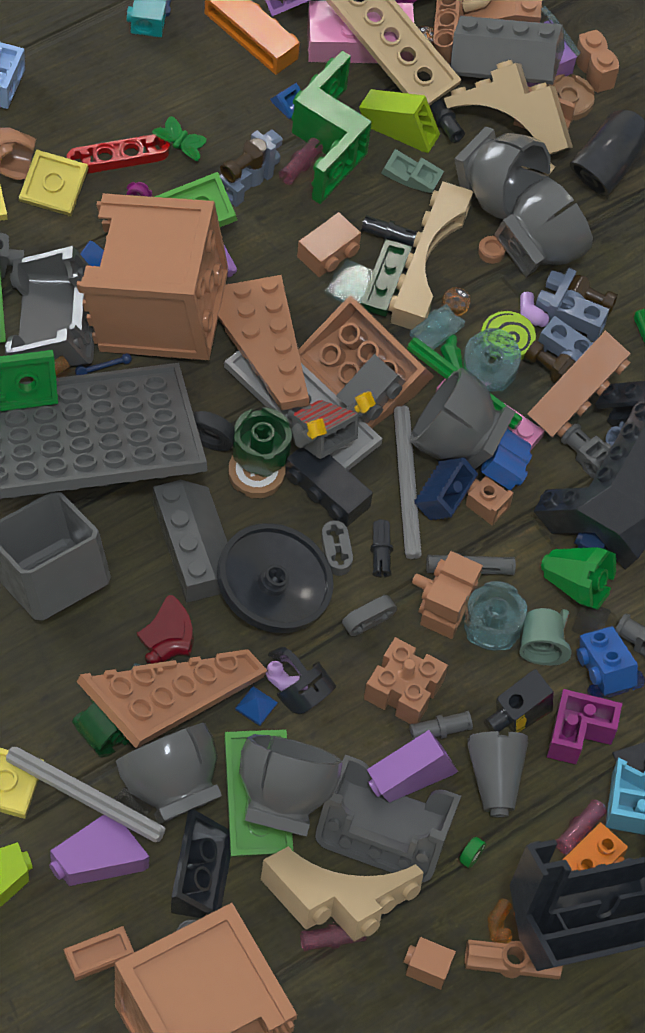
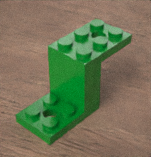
M341 51L335 58L332 57L327 62L325 69L320 74H315L308 87L304 91L300 90L293 100L292 133L326 154L325 157L321 156L313 167L315 173L311 184L313 187L312 200L319 204L333 192L368 153L372 121L337 100L347 90L351 55L344 51Z
M53 350L0 356V411L58 404ZM24 377L34 378L30 384H21L19 382Z

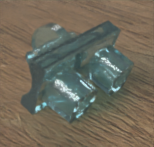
M445 304L438 310L430 312L428 318L410 331L409 336L418 338L434 350L465 325V320L456 316L450 307Z

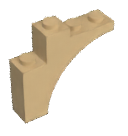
M512 60L497 64L498 69L491 71L493 82H491L490 78L476 82V88L466 90V87H461L450 91L451 96L444 98L446 107L450 109L469 105H483L509 114L524 125L534 138L545 143L550 155L573 148L555 86H547L545 82L532 86V92H529L522 65L519 63L513 64Z
M288 846L263 860L261 880L306 930L316 924H323L331 916L355 942L364 936H371L378 930L382 914L389 913L396 905L405 900H412L419 894L424 872L415 864L407 869L385 875H346L312 864L300 857Z

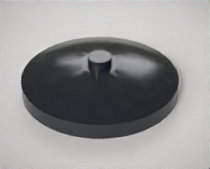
M263 523L240 530L228 541L218 560L217 581L224 600L242 620L264 631L293 633L309 627L321 617L329 605L333 594V575L324 553L307 536L284 525Z

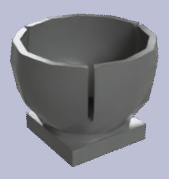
M485 126L454 160L460 187L473 191L471 202L477 197L483 210L496 218L505 219L512 214L517 197L529 185L541 179L549 178L546 175L525 169L522 166L550 174L551 156L545 143L536 138L513 133H506L496 138L494 129Z
M544 178L529 185L517 197L512 214L502 221L494 234L526 278L533 274L540 264H568L582 257L592 248L593 236L588 222L577 203L555 217L554 214L572 203L574 199L560 184L551 178Z
M460 368L455 370L442 383L426 405L411 433V443L421 452L438 460L465 458L476 469L493 456L515 411L507 405L501 410H496L488 387L473 373Z
M200 723L165 736L116 760L120 777L130 793L149 805L156 807L154 816L158 824L188 813V810H195L209 804L222 796L218 785L212 784L218 754L213 735L205 723Z
M258 734L247 737L241 751L239 774L248 794L245 821L307 836L310 825L309 814L333 796L341 778L342 760L321 748L292 739Z

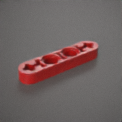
M152 134L76 147L67 153V158L71 160L80 159L82 163L88 164L87 174L165 160L169 155L170 142ZM158 145L161 150H157L154 146ZM143 147H146L147 153H143ZM134 148L139 153L135 156H128L124 151ZM109 153L112 155V158L103 161L98 158V155Z

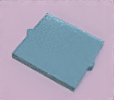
M545 6L541 8L551 24H560L550 10ZM563 28L564 41L576 56L580 55V51Z
M346 259L338 273L333 274V280L325 290V294L341 302H344L351 295L360 303L373 271Z

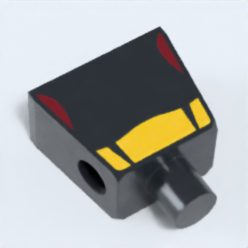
M534 669L498 696L496 699L497 712L485 719L491 731L500 732L508 726L512 732L519 733L553 711L554 691L539 672Z

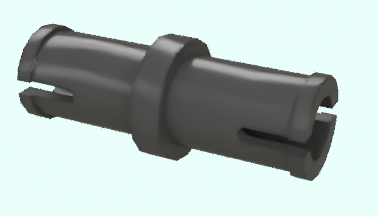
M469 711L446 717H443L442 714L437 715L433 720L410 724L409 728L412 740L428 730L435 737L444 739L447 738V734L472 730L473 724Z

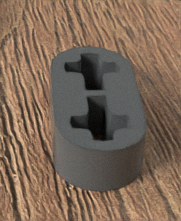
M327 522L322 528L321 534L323 553L328 560L332 574L342 576L351 570L353 563L348 529L342 522ZM332 531H335L336 535L339 536L338 543L334 544L333 536L330 535ZM340 552L341 560L344 561L343 565H338V562L335 561L336 553Z
M384 595L349 613L343 619L342 624L350 636H356L389 619L397 611V606L389 595Z

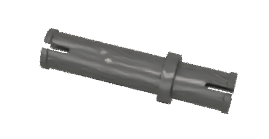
M428 554L426 558L427 573H434L440 559L446 561L448 555ZM463 556L483 565L481 574L513 576L515 574V557Z

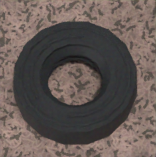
M197 411L193 413L202 446L215 451H228L232 448L234 426L229 421L211 412Z

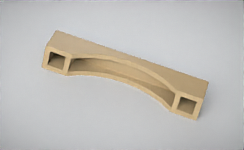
M442 181L439 191H433L429 206H432L431 212H425L421 224L424 230L423 232H417L413 247L416 248L415 253H409L405 268L408 271L406 275H400L397 284V290H400L398 296L393 295L389 304L388 311L392 312V324L423 332L433 300V294L428 286L425 273L426 261L432 250L441 240L463 227L471 205L472 190Z

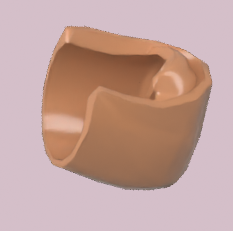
M0 128V173L16 180L26 179L36 139L12 128Z

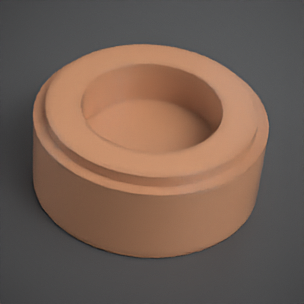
M487 236L480 241L478 254L483 261L494 264L504 258L506 250L496 236Z

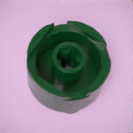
M262 408V410L253 412V409L244 412L235 423L233 458L246 471L259 474L262 477H269L281 469L290 456L292 439L290 423L282 413L275 409Z
M91 699L92 704L86 710L78 713L73 718L72 723L96 754L103 758L116 752L112 748L121 742L125 746L130 741Z

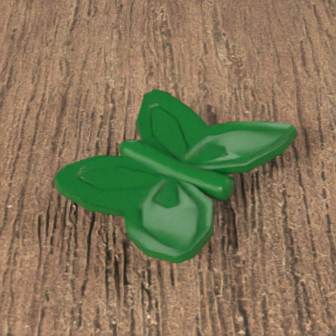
M168 117L165 128L159 127L152 131L159 138L173 142L174 148L181 149L195 161L200 159L198 149L202 148L206 143V138L197 134L188 135L186 130L182 131L181 125L174 117Z

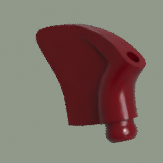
M173 595L166 597L154 620L137 632V637L150 651L145 655L147 664L166 662L170 658L179 655L190 656L194 641L192 623L186 609Z

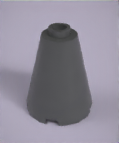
M499 731L472 734L468 738L467 745L484 811L490 812V817H508L509 812L515 810L528 747V736L523 733L508 732L509 736L499 735Z

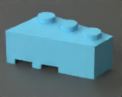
M618 757L612 772L605 826L611 829L645 835V771L642 773L628 766L627 761Z

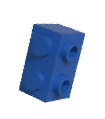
M613 626L580 635V648L577 649L578 660L582 666H586L592 683L598 685L604 695L637 686L638 664Z

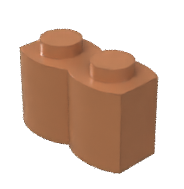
M593 30L579 35L575 55L577 56L576 64L586 73V79L593 87V90L599 93L614 88L619 70V62L615 54L607 49L608 45L605 37L598 30Z

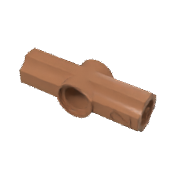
M468 940L466 943L465 969L497 972L508 978H516L523 975L559 980L561 977L563 966L537 971L520 941H511L503 944ZM507 955L516 956L520 960V964H512L508 960Z

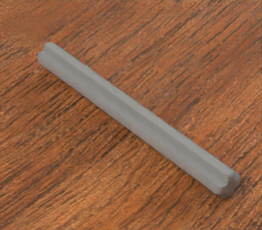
M404 405L397 406L394 409L404 547L408 559H418L421 557L418 507L414 499H417L413 445L410 439L411 420L409 408Z
M11 747L6 755L8 763L153 842H160L166 830L164 826L18 747Z

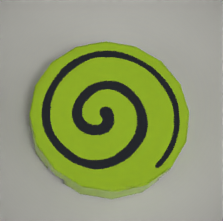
M501 311L490 315L483 323L480 340L486 353L494 359L517 362L524 359L526 351L536 340V333L532 323L523 315L512 311Z

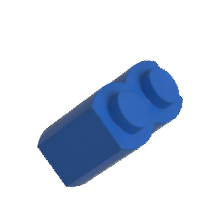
M507 428L493 456L482 464L481 472L508 490H511L515 485L520 486L528 474L525 469L532 457L530 453L531 443Z

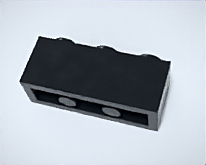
M299 448L287 458L285 474L289 481L305 490L308 497L314 503L322 505L334 521H340L348 527L371 507L373 492L331 455L319 459L307 449Z

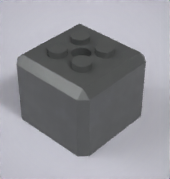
M50 492L0 519V583L33 619L43 621L109 584L111 575L99 530L61 492Z

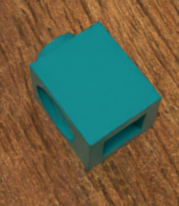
M134 0L133 7L128 6L127 22H131V33L162 37L166 18V0Z

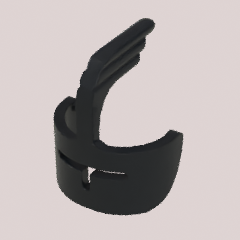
M281 647L268 653L269 657H273L274 660L280 663L285 661L290 663L300 675L299 680L277 693L278 698L293 713L303 714L336 688V684L319 661L313 664L311 670L307 671L298 657L286 647ZM321 675V678L313 684L318 692L311 686L303 693L298 694L301 689Z

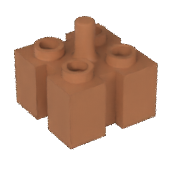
M450 551L446 561L440 559L434 572V580L416 573L412 584L424 589L422 594L423 601L418 611L422 613L420 625L453 639L465 612L476 594L483 565Z
M395 637L384 654L382 667L379 665L376 667L366 684L364 700L383 710L386 709L387 705L396 708V717L409 724H416L420 722L426 712L430 698L433 699L444 682L448 665L426 654L424 659H421L415 655V647Z

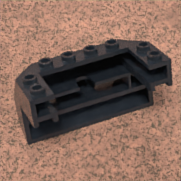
M645 381L611 384L598 398L595 404L598 409L614 407L607 418L611 427H619L620 422H624L625 425L621 428L617 439L609 449L608 455L600 469L596 472L591 485L585 488L547 489L541 495L540 501L534 509V513L551 534L595 532L609 551L616 554L617 561L625 570L645 550Z
M555 839L543 842L535 841L526 845L510 883V891L519 939L537 971L645 947V857L637 859L628 858L618 863L600 864L594 868L579 871L572 870L566 859L550 863L557 846Z

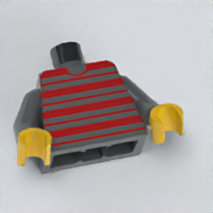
M367 391L355 397L356 402L348 407H340L323 400H318L305 408L296 407L289 409L287 416L292 421V438L296 446L307 449L321 459L358 439L359 416L367 412L370 407L376 405L372 393Z

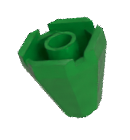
M598 547L553 549L544 556L541 570L544 571V578L579 604L598 610L609 596L611 587L606 586L608 579L614 580L616 554Z

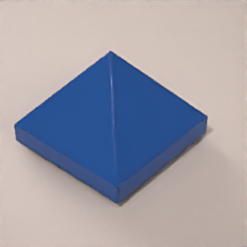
M253 686L235 710L261 726L278 702Z

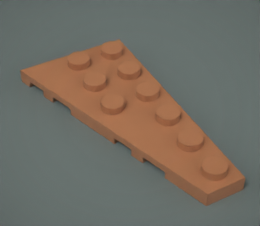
M277 275L225 285L218 319L225 327L227 335L245 359L247 358L252 365V370L262 379L267 391L281 410L310 405L282 276Z
M246 649L219 653L215 658L202 660L200 656L193 657L188 662L177 663L176 660L139 665L134 666L129 671L117 672L116 669L106 670L103 675L91 676L90 673L80 674L77 683L131 744L138 748L264 678L268 670Z

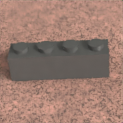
M460 16L453 37L451 68L458 76L493 79L491 71L498 69L497 64L512 60L513 64L519 63L522 65L526 82L540 84L546 82V84L553 85L565 49L563 25Z
M184 480L154 486L153 506L186 603L221 594L217 581V565L219 557L228 542L209 488Z

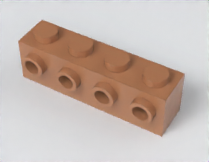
M605 330L529 411L528 416L552 438L556 435L561 438L572 426L569 421L576 414L581 417L592 405L589 402L591 397L595 393L600 396L611 385L608 379L615 372L620 375L630 365L631 362L627 359L631 356V353Z

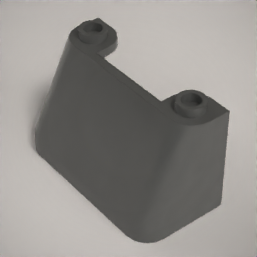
M74 246L13 260V272L10 274L12 286L17 288L22 294L19 336L11 335L8 337L5 343L6 355L53 350L55 365L82 366L92 363L94 357L92 333L95 330L93 326L88 324L87 314L89 312L84 311L82 304L85 297L83 293H79L77 288V281L82 280L86 266L90 265Z
M345 755L342 761L341 778L333 796L323 805L315 835L317 842L327 850L391 873L407 869L416 864L424 872L422 882L430 880L436 869L461 796L446 790H435L429 795L426 803L407 796L389 803L383 795L377 797L368 783L371 777L367 771L369 766L359 759Z

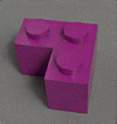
M563 689L557 706L547 758L577 764L584 739L611 745L617 732L622 703Z

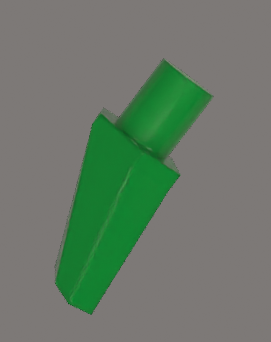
M449 334L446 336V344L440 350L447 361L458 369L463 368L461 349L457 347V336Z

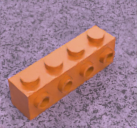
M600 822L563 860H567L572 870L579 871L594 868L600 864L609 865L625 860L624 856L628 846Z

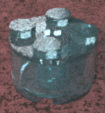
M497 328L485 329L475 334L468 341L464 354V369L473 373L488 387L489 391H501L506 389L515 380L519 371L521 351L513 336L508 332ZM491 356L496 357V361L493 364L488 362Z
M491 581L472 592L464 616V628L467 638L471 643L488 650H507L518 640L526 619L527 604L524 598L522 599L517 593L518 590L514 586L505 582Z

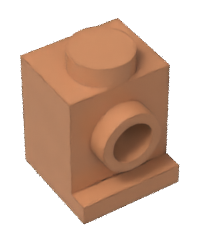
M485 476L481 481L475 479L467 492L466 506L493 525L510 508L514 493L510 490L507 492L489 477Z

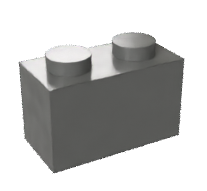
M373 354L336 397L348 407L356 402L355 397L370 391L376 405L370 407L367 412L359 416L360 419L368 424L370 420H375L380 416L383 406L389 399H394L399 395L402 385L406 381L382 359Z

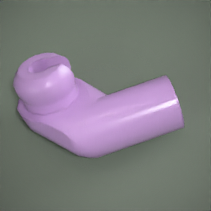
M523 292L520 295V314L529 319L533 326L545 327L549 322L548 314L534 305L533 293Z
M272 661L267 666V679L280 691L299 680L300 676H289L283 670V664L279 661ZM308 685L305 686V687H304L303 689H301V690H307V689H308Z

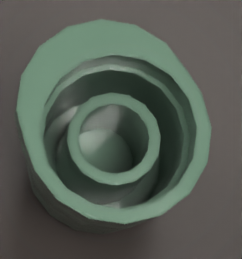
M540 608L529 611L525 615L520 646L522 658L534 664L549 666L560 665L570 659L571 648L565 641L564 629L569 616L568 610L562 609L558 613L552 609Z

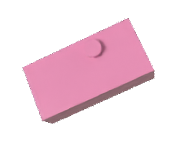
M309 1L307 17L308 62H328L332 57L335 58L341 51H344L351 55L350 63H378L327 1ZM397 3L414 23L413 3ZM376 12L367 14L369 20L373 22L381 20L380 15ZM384 33L386 40L390 42L398 40L395 33ZM402 52L400 54L404 61H413V55L410 52Z

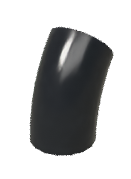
M628 110L614 111L608 115L593 136L570 162V167L576 176L598 194L608 196L645 150V120L637 113Z

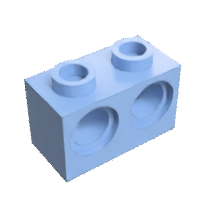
M1 42L0 107L8 109L25 71L24 48Z

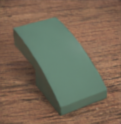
M396 149L381 174L398 183L429 193L433 192L444 173L443 170L422 157L419 162H416Z

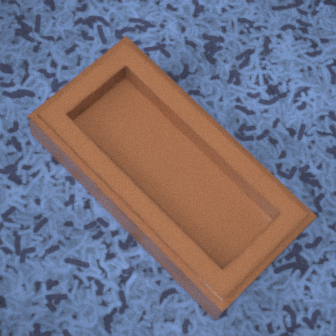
M123 926L64 949L65 957L75 981L113 967L115 962L134 953Z

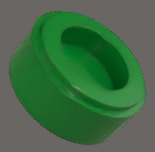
M473 837L463 850L459 859L460 863L470 869L481 856L486 842L478 837Z

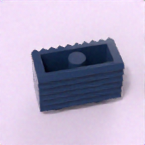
M465 458L439 461V465L436 466V470H433L431 478H428V482H425L423 491H420V495H417V499H414L415 504L430 520L452 518L477 478L478 473Z

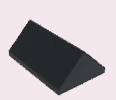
M194 809L188 810L172 892L171 913L203 918L222 907L231 858L229 829Z

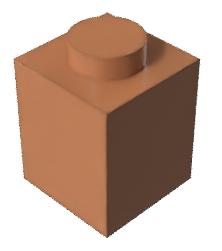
M420 937L417 946L410 945L404 963L409 965L406 976L441 990L456 951Z

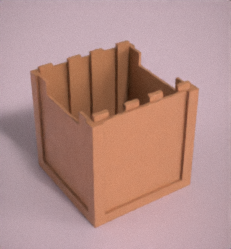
M103 193L101 201H97L96 204L99 212L98 219H108L102 220L103 230L108 232V235L106 236L100 267L86 266L82 280L77 281L78 291L83 293L85 300L83 299L82 301L84 311L89 312L87 314L88 324L93 326L95 330L92 333L94 344H98L100 352L209 360L229 270L215 202Z
M233 903L115 962V1007L129 1033H292L294 1031L293 1022L297 1019V1013Z

